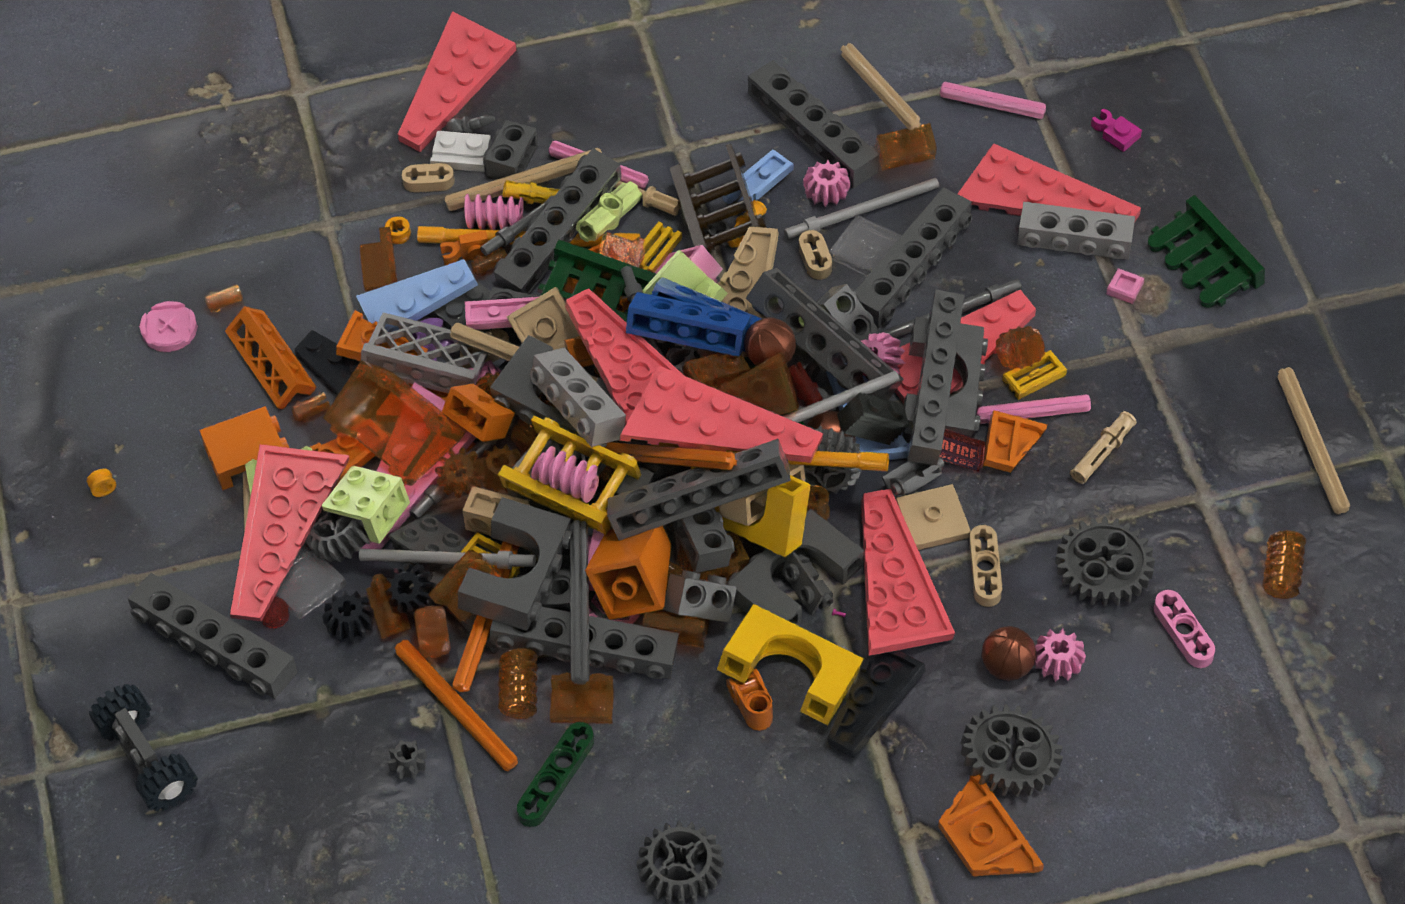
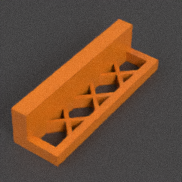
M244 306L225 332L276 407L284 409L296 393L311 396L317 388L266 313L262 310ZM244 323L246 326L245 338H240L237 331ZM253 342H257L259 345L258 357L256 358L252 355ZM268 361L272 364L271 377H267L265 374L266 362ZM279 381H284L288 387L282 396L278 393Z

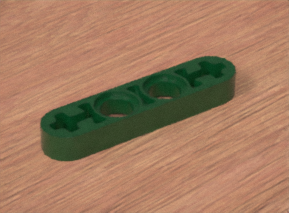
M575 722L567 728L518 801V819L524 826L536 827L545 820L593 748L594 732L589 724ZM582 734H585L586 740L580 739L576 744L575 751L573 749L575 745V736L580 737ZM561 756H568L573 760L572 764L566 768L558 767L555 762ZM546 780L554 781L557 785L551 792H543L539 789V786ZM537 797L539 799L536 805L537 813L531 812L529 815H526L525 809L531 810L536 804Z

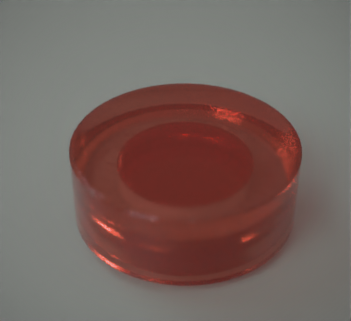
M274 597L261 623L268 628L283 626L290 616L287 603L282 598Z

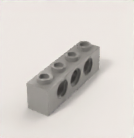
M1023 202L1017 245L1129 260L1135 216Z
M565 347L534 355L533 366L530 370L533 384L538 386L547 399L553 403L562 416L569 421L578 434L591 447L620 440L626 414Z

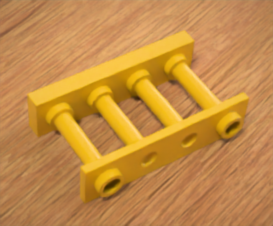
M533 416L531 421L538 435L519 467L512 469L503 465L498 473L503 486L573 520L586 521L588 527L606 535L612 526L606 510L608 498L615 495L626 474L639 480L641 472L637 460L629 454L621 453L619 455L600 445L591 447L584 438L561 428L556 421L547 417L543 420ZM549 439L564 445L561 451L566 452V462L573 455L574 451L590 457L587 461L586 471L592 465L599 466L600 463L615 469L596 503L589 505L581 501V498L576 499L572 497L571 493L565 494L552 488L550 484L545 485L540 480H534L530 477L529 472Z

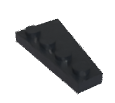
M311 330L294 348L296 356L317 377H321L327 383L328 388L334 394L337 393L352 411H355L367 421H373L379 409L401 381L361 371V361L336 355L337 343Z
M899 650L870 655L867 659L864 658L856 683L852 684L849 698L845 706H842L828 735L829 745L855 758L926 671L923 662Z

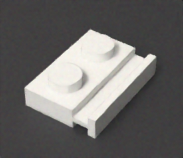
M437 131L430 163L448 164L453 170L485 172L483 157L485 151L491 147V135Z

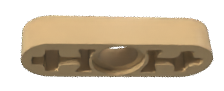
M979 525L972 529L969 539L974 598L980 605L991 607L999 603L1002 595L997 534L992 527ZM979 537H985L987 541L986 550L981 551ZM986 560L990 561L994 568L989 571H983L978 568L977 564L980 561ZM985 581H990L992 595H986L984 590Z

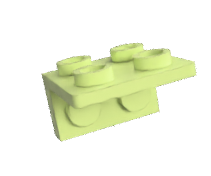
M680 250L669 259L643 289V293L651 295L655 284L664 277L719 301H722L728 294Z
M351 466L324 501L322 507L324 511L362 520L369 541L380 544L410 504V500L401 477Z

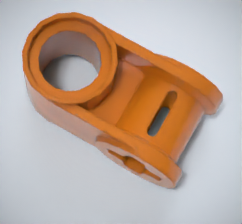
M756 668L753 669L745 683L733 678L727 679L726 683L730 696L738 706L746 724L753 730L759 731L770 727L773 722V703L759 671Z

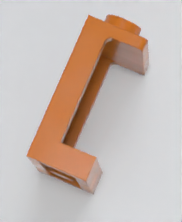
M266 406L199 430L205 451L222 491L234 487L231 476L245 472V464L252 459L257 460L260 444L289 448L286 438H280L278 435L281 429L276 416L270 417Z

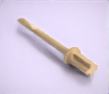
M619 181L614 188H617L624 182ZM650 186L646 191L638 188L642 193L641 198L643 199L644 207L652 206L669 214L678 215V211L682 207L679 199L658 192L653 186Z

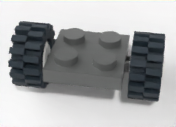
M124 684L122 689L120 686H116L113 692H110V690L106 691V696L104 698L100 696L96 699L98 704L91 706L92 711H89L91 721L103 739L113 741L114 738L116 741L120 740L122 742L120 745L129 760L133 758L136 763L135 768L139 774L137 777L138 781L135 782L136 790L150 810L153 809L158 812L162 809V811L168 810L169 805L172 808L177 806L176 802L179 800L183 802L186 799L185 795H191L193 792L192 788L197 786L196 781L198 777L181 754L177 756L170 754L169 758L166 755L162 756L161 761L158 762L156 753L139 728L140 724L144 725L147 722L145 718L150 717L151 713L149 711H151V707L138 687L133 684L131 686Z

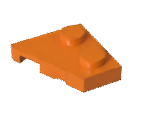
M993 410L989 420L983 465L1011 473L1047 429V424Z

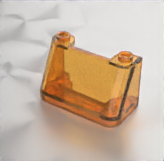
M361 360L323 417V419L331 424L329 429L341 438H345L346 435L355 438L389 466V473L393 476L401 477L404 486H413L455 447L466 433L460 425L444 415L438 407L399 376L386 368Z

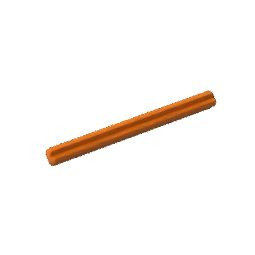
M609 442L606 446H603L619 455L621 453L629 454L637 462L721 470H732L733 466L737 465L733 452Z
M503 541L499 551H512L513 554H517L519 546ZM494 566L491 575L509 578L512 569H498L497 566ZM477 615L452 683L453 688L458 690V692H468L471 688L490 633L492 619Z
M404 639L395 646V652L398 657L505 771H510L518 764L517 756L408 640Z

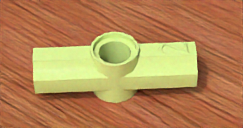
M629 181L619 185L613 192L601 195L598 205L577 222L576 230L580 238L586 242L596 241L607 230L617 228L620 218L641 200L642 193L639 191L638 185Z

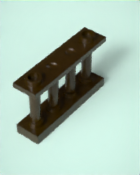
M731 143L726 145L730 159L693 174L689 172L684 173L680 164L670 167L694 247L703 245L710 254L711 251L715 250L716 246L744 236L749 226L767 228L762 214L757 215L742 171L746 167L741 152L735 153ZM734 169L736 180L698 195L696 193L692 194L691 189L695 188V184ZM741 190L744 200L707 215L698 213V209L702 208L701 205ZM748 211L751 221L711 237L709 234L705 235L704 230H707L709 225Z

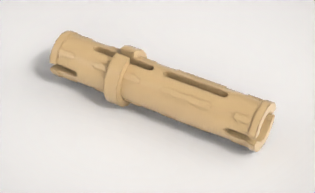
M1123 411L1110 427L1103 429L1100 439L1074 469L1070 471L1071 477L1076 482L1085 484L1087 479L1103 463L1112 450L1121 446L1125 435L1137 423L1134 416L1129 412Z

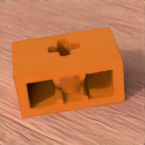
M474 383L451 387L442 409L444 415L482 442L505 438L515 414L512 410L493 401L495 398Z

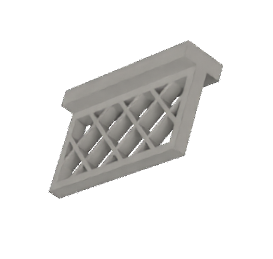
M383 312L369 342L365 343L361 350V371L410 384L415 382L425 388L449 393L450 388L453 386L476 384L489 353L479 351L470 354L467 348L471 346L450 337V329ZM386 324L398 326L399 330L388 333L384 327ZM421 332L425 333L427 337L415 340L412 334ZM405 336L406 339L409 341L408 343L397 346V344L394 342V339H398ZM449 339L454 344L443 347L439 341ZM387 342L391 348L388 349L377 345ZM432 343L436 350L425 353L421 347ZM414 349L417 352L418 356L404 352ZM459 350L464 355V357L452 360L449 356L450 353ZM442 356L446 363L431 359ZM469 363L472 366L473 370L462 368L459 366Z

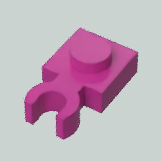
M1107 109L1101 110L1100 118L1103 120H1099L1096 117L1092 118V128L1097 131H1103L1102 138L1122 152L1127 150L1141 137L1142 129L1122 116L1115 120Z

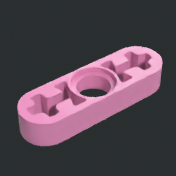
M1163 590L1158 593L1155 599L1154 613L1188 663L1196 668L1209 666L1214 658L1215 645L1185 601L1173 590ZM1163 602H1166L1168 605L1174 604L1173 612L1169 606L1163 607ZM1185 623L1190 625L1193 631L1189 634H1181L1177 631L1176 626ZM1196 647L1201 652L1206 651V655L1203 656L1201 653L1195 654Z

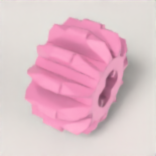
M829 160L825 164L817 161L814 167H808L805 178H803V186L805 187L807 198H812L814 205L823 202L826 207L828 203L832 202L837 206L839 199L845 200L850 188L847 168H841L839 162L832 165Z
M884 332L869 334L868 340H861L887 365L900 374L898 366L905 363L901 359V355L905 352L903 348L899 347L901 341Z
M1063 628L1059 631V634H1055L1050 629L1047 632V637L1040 635L1037 639L1034 665L1036 669H1042L1043 678L1052 674L1055 682L1059 679V676H1063L1069 681L1072 673L1079 674L1083 663H1085L1086 654L1083 651V641H1076L1077 636L1075 632L1067 636Z

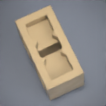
M472 487L462 510L465 528L469 531L491 536V520L502 497L529 505V501Z

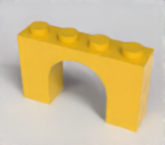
M726 450V452H733L735 454V451ZM790 475L789 482L768 489L763 517L749 526L722 517L724 529L740 535L752 543L763 546L777 555L786 557L802 545L811 484ZM719 506L714 507L716 512H720Z
M753 604L724 648L717 670L745 683L757 663L764 657L774 654L794 657L803 662L810 669L814 677L800 712L828 725L854 683L864 658Z

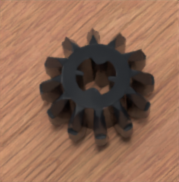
M405 563L403 570L400 568L393 569L395 578L389 577L386 579L391 584V588L384 591L386 595L392 596L388 602L390 606L397 607L400 613L406 614L409 611L412 615H417L419 608L422 610L429 609L427 600L436 599L431 594V590L438 587L436 583L430 582L434 576L432 572L425 571L424 566L420 564L413 566L410 563Z
M345 590L340 598L332 595V603H325V613L322 616L323 624L326 626L328 634L330 636L336 635L340 642L348 637L353 643L357 635L365 638V630H372V620L375 616L374 609L371 607L367 596L361 598L358 591L349 596Z

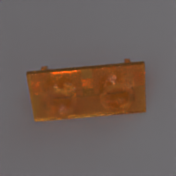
M377 574L372 577L371 587L366 588L371 606L374 609L381 637L384 639L409 630L411 627L407 615L398 612L397 607L390 606L388 603L392 596L386 595L384 591L391 588V584L387 582V578L382 574Z

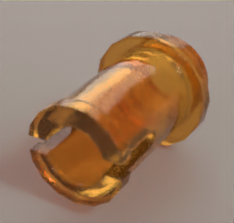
M499 247L488 256L476 254L474 259L471 260V267L476 275L481 274L485 276L487 271L494 269L497 262L501 258L505 259L507 254L502 247Z
M234 284V286L217 292L209 291V295L205 296V301L210 312L214 310L220 312V308L239 301L241 302L243 297L238 285Z
M321 392L305 401H295V405L291 406L295 420L297 422H307L309 417L329 410V401L317 405V403L327 399L326 395Z

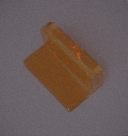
M390 227L379 228L381 242L360 245L365 291H372L397 282L394 246Z
M470 550L463 555L429 593V596L435 603L447 606L463 622H466L473 614L458 609V590L468 569L472 568L503 578L482 554Z

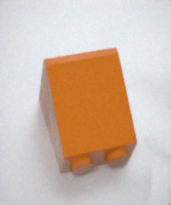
M663 526L620 541L614 529H610L601 539L585 572L609 620L662 610L664 608L671 542Z

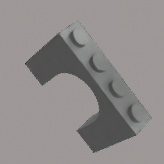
M915 317L911 329L909 355L923 357L929 318ZM960 323L954 368L961 376L963 389L954 396L949 397L944 436L969 443L972 434L978 433L980 416L976 415V407H980L982 403L983 390L978 389L979 381H983L986 365L981 364V356L986 355L988 339L983 338L984 327ZM907 393L903 406L906 411L909 427L905 429V432L902 431V433L911 434L917 398L915 394Z
M528 335L491 385V394L495 398L493 401L512 410L521 420L528 424H532L531 419L533 416L543 420L547 417L556 421L561 428L580 436L577 430L562 416L556 407L543 403L536 396L538 386L533 384L530 377L534 355L552 351L553 347ZM600 376L596 383L612 399L608 389L606 388Z
M502 497L491 520V538L528 550L532 555L536 556L538 563L529 573L517 578H501L469 568L458 590V609L527 631L531 621H537L542 608L540 601L542 597H547L550 593L553 572L558 573L561 568L563 549H569L570 541L573 536V532L570 531V518Z
M812 509L806 512L802 545L795 549L794 552L797 556L802 554L804 557H808L811 563L818 565L844 585L863 567L864 550ZM767 548L762 553H756L751 558L749 564L741 572L736 571L728 581L729 585L737 586L734 604L746 614L752 605L755 604L799 626L802 623V606L779 589L772 580L774 573L785 564L789 555L783 557Z

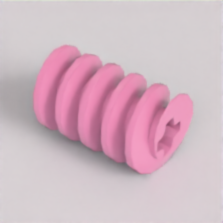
M467 193L464 202V217L467 227L473 229L476 222L480 230L485 229L487 223L490 230H496L498 223L500 229L505 226L508 227L509 224L510 226L523 218V198L521 197L518 205H515L513 196H510L507 204H504L502 196H498L496 203H493L491 195H488L484 203L481 201L480 194H477L474 202H471L470 196Z
M550 446L546 452H543L537 458L531 472L532 479H539L541 483L545 485L550 484L554 489H561V492L565 494L571 493L572 497L576 499L582 498V501L585 503L590 502L594 497L599 485V477L597 476L598 466L592 465L586 471L587 461L582 460L578 466H575L576 456H570L566 462V452L560 451L555 457L556 448Z

